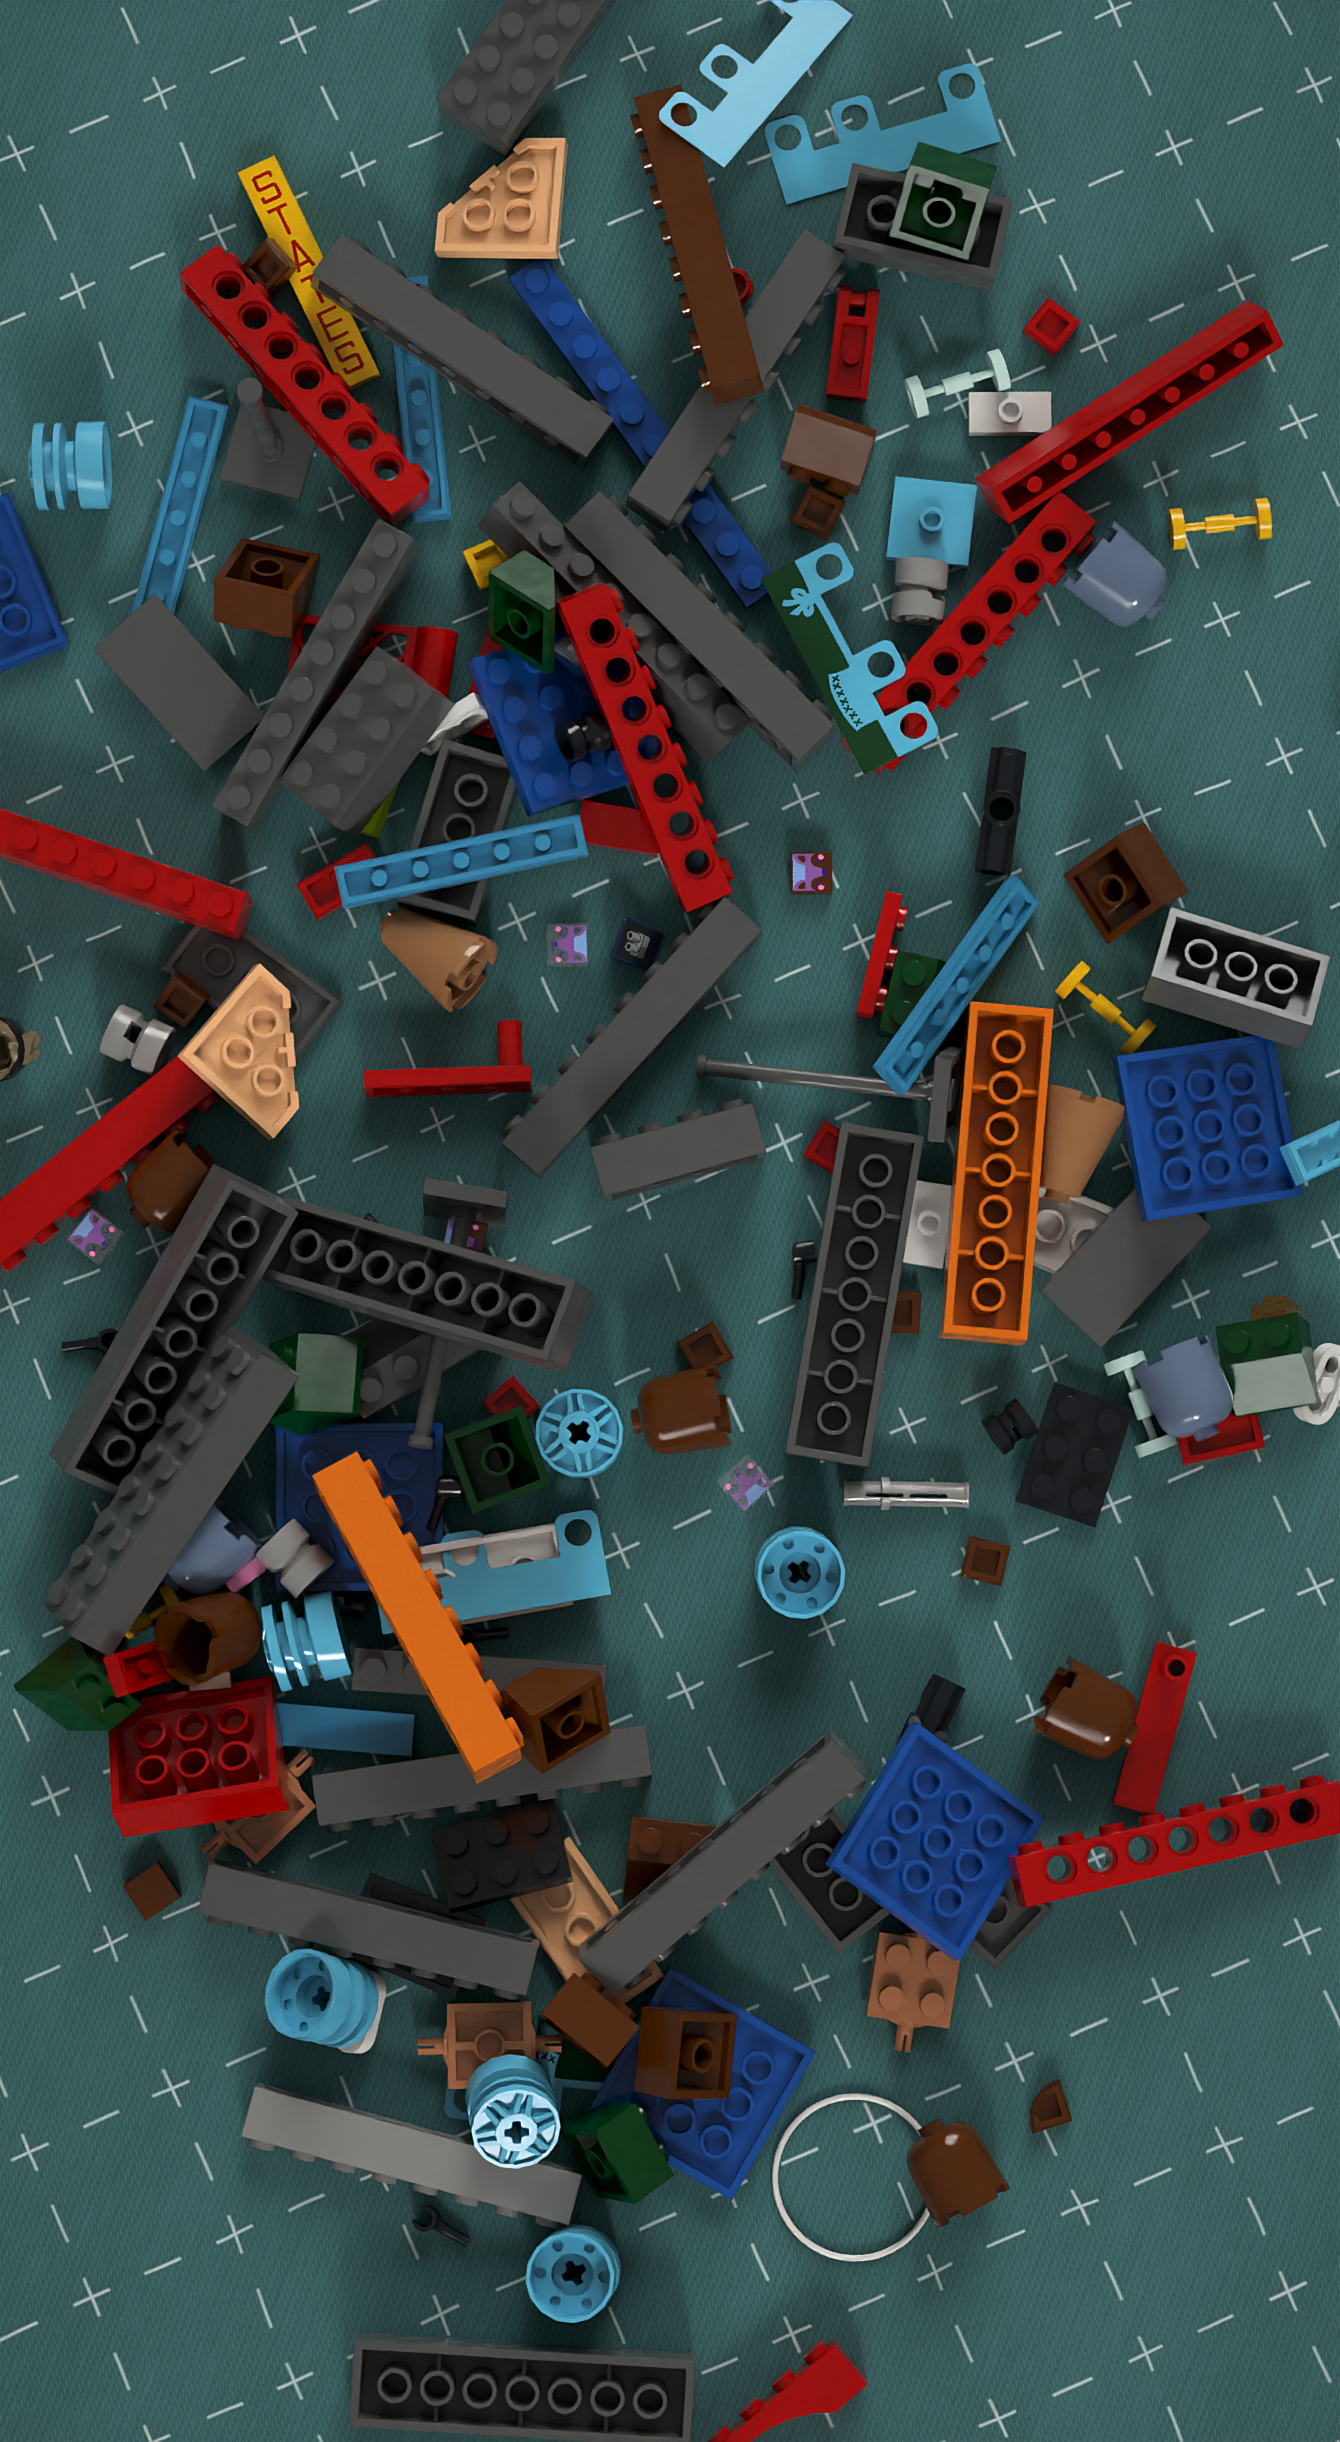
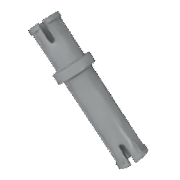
M881 1477L880 1481L843 1480L842 1503L843 1506H880V1510H889L890 1506L969 1508V1482L890 1481V1477ZM866 1493H901V1494H900V1495H894V1494H866ZM911 1493H924V1494H945V1495H910V1494H911Z

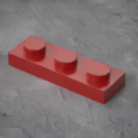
M886 891L856 1012L857 1017L872 1020L874 1010L883 1011L888 987L880 986L884 970H893L898 947L890 946L894 930L902 932L908 907L900 906L902 894Z

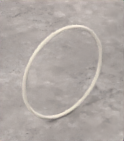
M860 2093L836 2095L821 2100L798 2115L783 2134L773 2161V2194L780 2215L788 2228L802 2243L812 2250L842 2261L874 2260L893 2253L908 2243L920 2231L930 2214L927 2208H925L915 2227L894 2245L871 2254L846 2255L824 2249L806 2238L789 2218L780 2196L778 2170L784 2146L791 2133L801 2121L821 2107L844 2100L871 2101L884 2105L900 2114L914 2127L918 2134V2129L922 2128L908 2112L881 2097Z

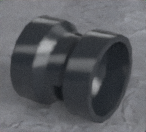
M597 710L584 713L580 720L576 722L568 719L557 723L555 726L557 746L564 759L572 763L583 759L587 752L600 753L611 747L612 741L609 726L603 715Z
M1016 1398L1007 1403L1004 1411L1000 1414H991L981 1421L985 1431L1003 1456L1012 1451L1015 1443L1019 1440H1028L1038 1433L1034 1422Z

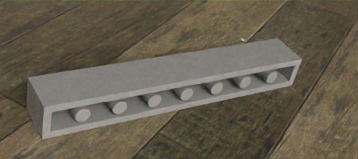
M259 2082L254 2088L242 2132V2137L250 2138L249 2145L258 2149L274 2151L275 2146L291 2150V2157L302 2161L314 2162L316 2157L331 2160V2167L339 2171L355 2173L356 2168L373 2172L372 2179L383 2183L396 2184L397 2179L412 2182V2189L420 2193L436 2196L438 2190L454 2194L453 2200L458 2203L477 2207L479 2201L495 2205L494 2212L514 2218H518L519 2212L536 2216L535 2223L554 2229H559L560 2223L569 2225L583 2173L580 2169L543 2159L534 2165L518 2169L498 2167L483 2158L475 2148L473 2140Z

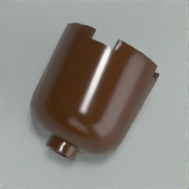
M179 1127L172 1131L133 1170L128 1177L126 1185L128 1197L134 1205L129 1212L134 1219L144 1228L152 1224L158 1230L170 1234L175 1233L212 1165L219 1166L199 1143L194 1148L188 1145L183 1140L188 1136L187 1132Z
M712 1364L648 1380L641 1387L638 1394V1408L631 1409V1420L635 1434L643 1433L647 1445L653 1451L663 1455L732 1446L731 1439L727 1435L732 1433L726 1394L718 1395L716 1380L722 1379L718 1366Z
M219 1590L174 1604L166 1612L161 1613L157 1618L154 1629L155 1647L157 1651H164L165 1657L171 1665L166 1670L173 1678L182 1684L195 1686L210 1681L250 1661L257 1653L262 1639V1624L258 1612L249 1600L237 1592Z
M1069 1656L1066 1663L1069 1665L1068 1669L1059 1666L1043 1691L1040 1701L1045 1703L1046 1706L1041 1718L1037 1715L1033 1716L1031 1729L1088 1758L1095 1760L1105 1759L1116 1753L1121 1745L1126 1748L1129 1747L1134 1740L1139 1728L1134 1723L1136 1701L1133 1695L1123 1686Z
M939 2118L918 2129L921 2138L911 2145L907 2152L906 2163L936 2228L947 2225L949 2223L948 2219L959 2213L963 2217L996 2199L998 2197L997 2193L1010 2189L993 2157L973 2126L960 2121L943 2125Z

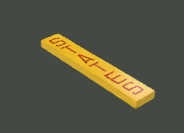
M275 155L238 172L242 185L268 238H273L298 266V269L288 280L333 373H339L349 385L350 390L380 377V373L352 315L311 287L313 271L324 257Z

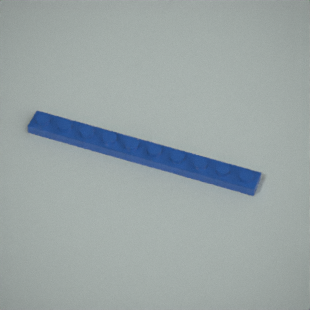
M535 259L509 277V283L592 398L608 410L609 416L614 419L612 425L645 469L670 432L548 262L545 259ZM708 484L703 492L695 489L688 500L693 506L683 523L742 605L748 610L769 595L761 578L772 573V571Z

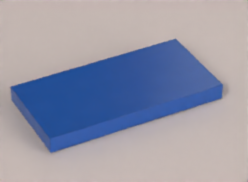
M8 492L0 495V673L70 645Z

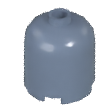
M1114 521L1107 528L1112 535L1107 540L1098 537L1073 567L1079 572L1077 577L1073 580L1067 576L1061 585L1115 626L1126 627L1135 624L1143 616L1150 621L1162 608L1165 601L1160 596L1166 587L1167 573L1165 567L1153 554L1120 524Z
M1209 1335L1201 1338L1200 1342L1195 1337L1160 1351L1163 1360L1148 1366L1147 1361L1143 1360L1133 1367V1373L1164 1432L1178 1438L1194 1435L1196 1442L1205 1440L1220 1432L1217 1424L1228 1417L1232 1411L1234 1400Z
M219 1498L216 1499L163 1578L164 1582L177 1593L183 1588L196 1596H203L218 1591L252 1560L262 1548L260 1545L262 1543L261 1540L239 1516L232 1522L220 1510L225 1503Z

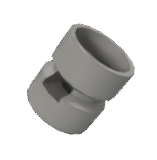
M922 557L897 559L894 584L899 588V592L895 593L892 597L891 619L909 625H941L945 617L946 599L940 593L947 589L948 563Z
M121 1004L108 1024L99 1052L119 1062L128 1058L131 1061L132 1068L153 1076L158 1072L168 1054L176 1029L156 1019L146 1022L143 1013ZM132 1036L138 1037L135 1044L130 1042Z
M292 1519L255 1556L271 1573L280 1571L282 1573L280 1578L281 1584L297 1598L317 1581L335 1560L319 1544L310 1546L308 1543L310 1535L295 1519Z

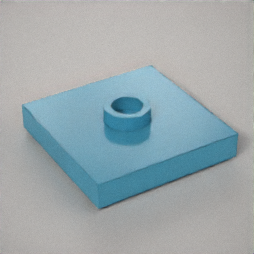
M895 476L886 560L896 561L905 557H922L948 563L949 567L968 569L977 485Z

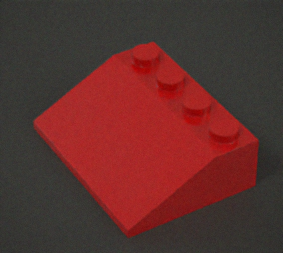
M272 1676L232 1683V1688L199 1691L186 1690L139 1698L142 1705L109 1731L111 1812L123 1837L289 1810L287 1771Z

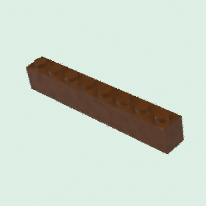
M680 84L634 97L638 113L632 114L630 117L636 139L644 137L647 149L640 150L646 175L651 173L655 175L657 184L649 186L655 211L664 209L666 221L659 222L665 247L674 246L676 257L669 258L674 282L683 281L686 293L678 295L684 319L693 317L696 328L695 330L688 331L694 356L702 354L705 366L698 368L704 392L712 390L715 403L718 405L762 393L764 389L700 151L662 123L659 118L660 110L677 92H683L682 85ZM687 103L674 105L671 109L672 120L680 126L692 125Z

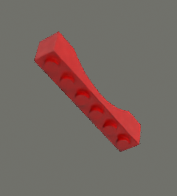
M834 2339L826 2345L820 2341L803 2356V2359L806 2361L803 2366L795 2373L790 2369L782 2373L771 2384L774 2391L763 2401L758 2397L754 2398L739 2412L742 2419L730 2430L724 2425L707 2442H751L769 2428L789 2419L814 2413H836L868 2385L867 2378Z

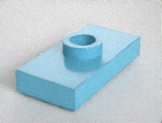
M1340 1120L1279 1147L1296 1186L1340 1166Z

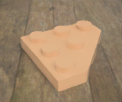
M524 138L513 148V154L499 166L493 165L469 186L471 190L456 203L452 204L450 202L438 212L435 253L437 257L558 259L568 151L566 138Z
M259 963L253 966L177 1057L264 1137L271 1140L275 1138L299 1109L298 1091H295L293 1067L296 1066L294 1036L293 1033H290V991Z

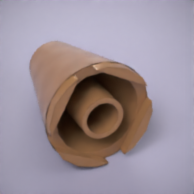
M400 908L396 912L394 910L390 911L380 924L379 930L382 932L381 942L436 1001L449 1012H453L452 1006L460 1010L474 998L487 979V976L482 974L486 962L494 965L498 947L496 942L490 938L407 908Z
M1050 1084L1047 1088L1040 1188L1046 1190L1045 1198L1068 1204L1070 1197H1080L1124 1118L1125 1106L1099 1096L1091 1097L1082 1094L1083 1091Z

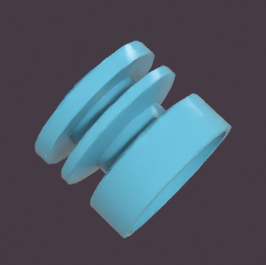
M106 421L78 422L74 441H68L67 432L62 422H56L54 425L53 441H50L47 424L35 423L33 425L32 442L29 447L28 467L30 484L34 490L38 510L51 509L53 491H55L59 510L67 509L71 491H77L82 509H109L112 501L113 481L110 435Z
M571 1389L557 1394L544 1405L536 1421L535 1439L541 1456L554 1470L568 1477L589 1478L603 1473L616 1461L623 1447L624 1427L618 1410L605 1396L592 1390ZM583 1422L589 1425L587 1433L591 1436L589 1441L579 1440L576 1444L570 1441L572 1433L568 1430L572 1424L580 1426Z
M791 1526L776 1531L763 1542L755 1558L754 1576L762 1597L775 1611L789 1618L808 1619L823 1614L837 1602L844 1588L845 1567L840 1552L824 1534L810 1527ZM803 1560L806 1561L805 1569L808 1572V1576L805 1579L798 1576L794 1581L789 1579L792 1575L788 1568L789 1564L794 1562L799 1565Z
M332 1590L304 1596L305 1616L297 1618L290 1601L282 1602L284 1618L282 1622H279L273 1605L261 1608L263 1647L269 1668L278 1680L282 1692L294 1689L292 1670L295 1669L303 1687L310 1685L311 1665H318L325 1681L353 1674L347 1638L341 1616L339 1615V1608L334 1603L335 1596Z
M313 1949L294 1950L282 1957L272 1970L266 1985L265 2007L269 2021L277 2031L291 2038L307 2042L312 2041L328 2047H349L361 2040L372 2027L378 2011L379 1991L374 1976L365 1965L351 1959L332 1956Z
M507 2054L491 2058L475 2070L468 2080L465 2100L474 2145L483 2158L498 2167L518 2169L534 2165L548 2156L558 2141L561 2125L550 2076L544 2068L526 2056Z
M571 2224L556 2229L536 2247L527 2263L526 2285L531 2300L543 2314L556 2321L576 2323L592 2318L606 2306L620 2283L622 2265L618 2250L605 2233L592 2226ZM570 2261H573L576 2266L581 2264L585 2266L586 2270L581 2275L582 2280H579L577 2275L568 2276L566 2271L571 2266Z

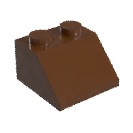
M798 404L781 459L780 470L786 471L788 478L800 483L809 484L810 480L826 484L825 489L839 496L848 497L849 493L858 495L874 450L877 430Z
M242 538L214 579V621L229 624L231 627L238 629L247 628L265 632L274 637L292 638L305 619L320 563V554Z
M1141 823L1117 835L1063 874L1107 944L1158 914L1188 893V890L1145 823Z
M536 1668L502 1688L508 1718L513 1717L524 1738L523 1742L525 1745L520 1748L521 1754L541 1774L611 1733L602 1678L597 1670Z
M632 1815L623 1899H634L715 1829L716 1824Z
M586 1972L581 1978L573 1973L538 2017L604 2070L639 2029V2026L633 2022L637 2014L620 2000H617L614 2005L601 1995L605 1988Z
M642 2006L634 2092L667 2099H729L737 2014L680 2007Z

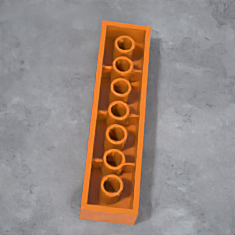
M973 1001L969 1003L966 1009L939 1338L1020 1346L1027 1341L1054 1009Z
M356 1451L312 1475L320 1499L476 1784L522 1760L520 1748L525 1744L520 1729L512 1716L505 1720L500 1710L504 1709L498 1689L492 1679L484 1683L480 1673L484 1672L481 1666L483 1663L471 1642L463 1645L460 1639L464 1635L461 1629L462 1625L451 1605L443 1608L439 1600L443 1599L442 1589L432 1570L429 1568L423 1572L419 1565L424 1561L421 1557V1550L411 1532L402 1534L400 1527L403 1526L400 1519L402 1516L390 1495L385 1498L381 1496L380 1491L383 1490V1486L380 1481L382 1480L372 1461L368 1459L363 1462Z

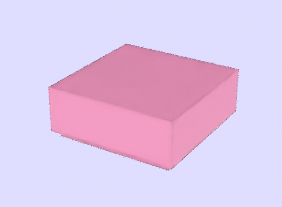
M254 1557L226 1585L231 1592H237L265 1572L267 1568L257 1557Z

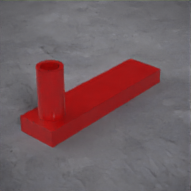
M517 1020L497 1022L498 1066L364 1071L367 1098L532 1092L531 1066L523 1065L522 1023Z
M1155 1641L1134 1723L1139 1728L1134 1740L1126 1748L1112 1804L1147 1814H1154L1197 1656L1196 1652Z

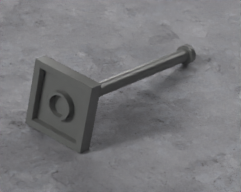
M251 377L244 378L238 383L236 388L241 405L220 480L225 483L300 503L316 444L288 412L263 405L261 399L263 389L258 380Z
M946 1046L935 1058L933 1080H929V1084L914 1082L905 1095L895 1093L881 1078L709 1059V1055L699 1054L696 1078L706 1079L707 1076L927 1100V1105H931L927 1141L944 1143L954 1132L956 1126L963 1048Z
M425 1177L422 1193L424 1215L443 1219L450 1217L454 1220L450 1244L466 1248L471 1223L479 1222L488 1224L489 1227L506 1229L509 1214L508 1192ZM433 1334L414 1433L409 1435L407 1445L426 1450L432 1449L434 1440L430 1438L448 1345L447 1338Z

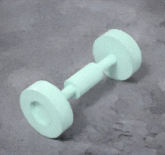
M995 349L986 352L987 370L972 375L969 371L943 379L941 380V385L923 390L917 375L904 379L907 397L916 419L929 415L926 398L943 392L948 396L974 387V382L989 377L992 378L998 392L1011 388L1009 373L1001 351Z
M1143 1350L1103 1364L1108 1376L1124 1371L1131 1389L1128 1395L1138 1421L1142 1419L1150 1439L1148 1442L1135 1446L1138 1458L1178 1444L1176 1437H1172L1169 1434L1157 1437L1150 1418L1154 1414L1142 1389H1139L1132 1371V1367L1146 1360Z

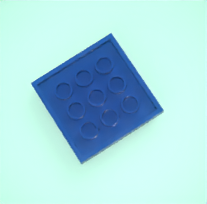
M566 630L555 633L554 645L567 634ZM508 649L473 658L468 662L467 666L528 817L629 785L613 743H611V747L608 750L600 753L587 752L583 759L572 763L565 760L559 751L555 739L556 724L568 719L576 722L580 720L584 713L593 710L599 711L585 675L577 681L555 656L554 672L547 675ZM608 662L606 666L607 677L610 680H618L623 677L617 668ZM637 696L627 698L622 705V713L626 719L637 717L642 709L641 701ZM646 735L639 741L638 752L641 757H649L657 750L658 744L654 735Z
M1252 1035L1127 1054L1112 1058L1120 1104L1125 1106L1123 1122L1142 1222L1303 1196L1301 1184L1296 1186L1279 1147L1292 1142L1293 1139L1274 1041Z
M337 1423L303 1436L276 1426V1533L289 1521L295 1519L310 1535L308 1540L310 1546L319 1544L335 1560L330 1568L306 1591H371L320 1499L312 1477L317 1472L356 1451L363 1462L370 1459L382 1480L380 1481L383 1486V1490L380 1491L381 1496L385 1498L390 1495L402 1516L400 1518L403 1526L400 1527L402 1534L411 1532L419 1547L441 1543L444 1537V1510L435 1532L427 1530L426 1526L435 1504L437 1479L444 1475V1423L432 1424L430 1438L434 1441L432 1449L429 1450L407 1445L409 1435L414 1433L415 1423ZM277 1571L276 1591H288L280 1582L282 1573Z
M910 1723L825 1864L952 1960H961L1011 1877L1007 1856L1018 1854L1017 1846L1030 1843L1033 1840L1044 1818L922 1725Z
M669 1966L647 2006L680 2007L737 2014L729 2099H667L634 2092L640 2017L637 2022L639 2029L623 2047L587 2111L615 2100L636 2103L648 2115L650 2120L648 2127L653 2137L666 2149L669 2155L667 2163L733 2200L816 2051Z

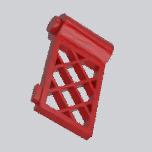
M306 615L292 637L287 675L301 653V649L305 646L302 642L305 625L316 626L321 616ZM378 623L372 633L381 635L375 640L371 636L369 637L370 643L362 649L352 666L354 670L358 672L359 668L356 663L373 651L376 646L379 647L392 635L407 637L406 649L398 659L449 699L458 633L439 627L421 626L417 628ZM339 690L336 696L334 697L333 702H336L342 694Z

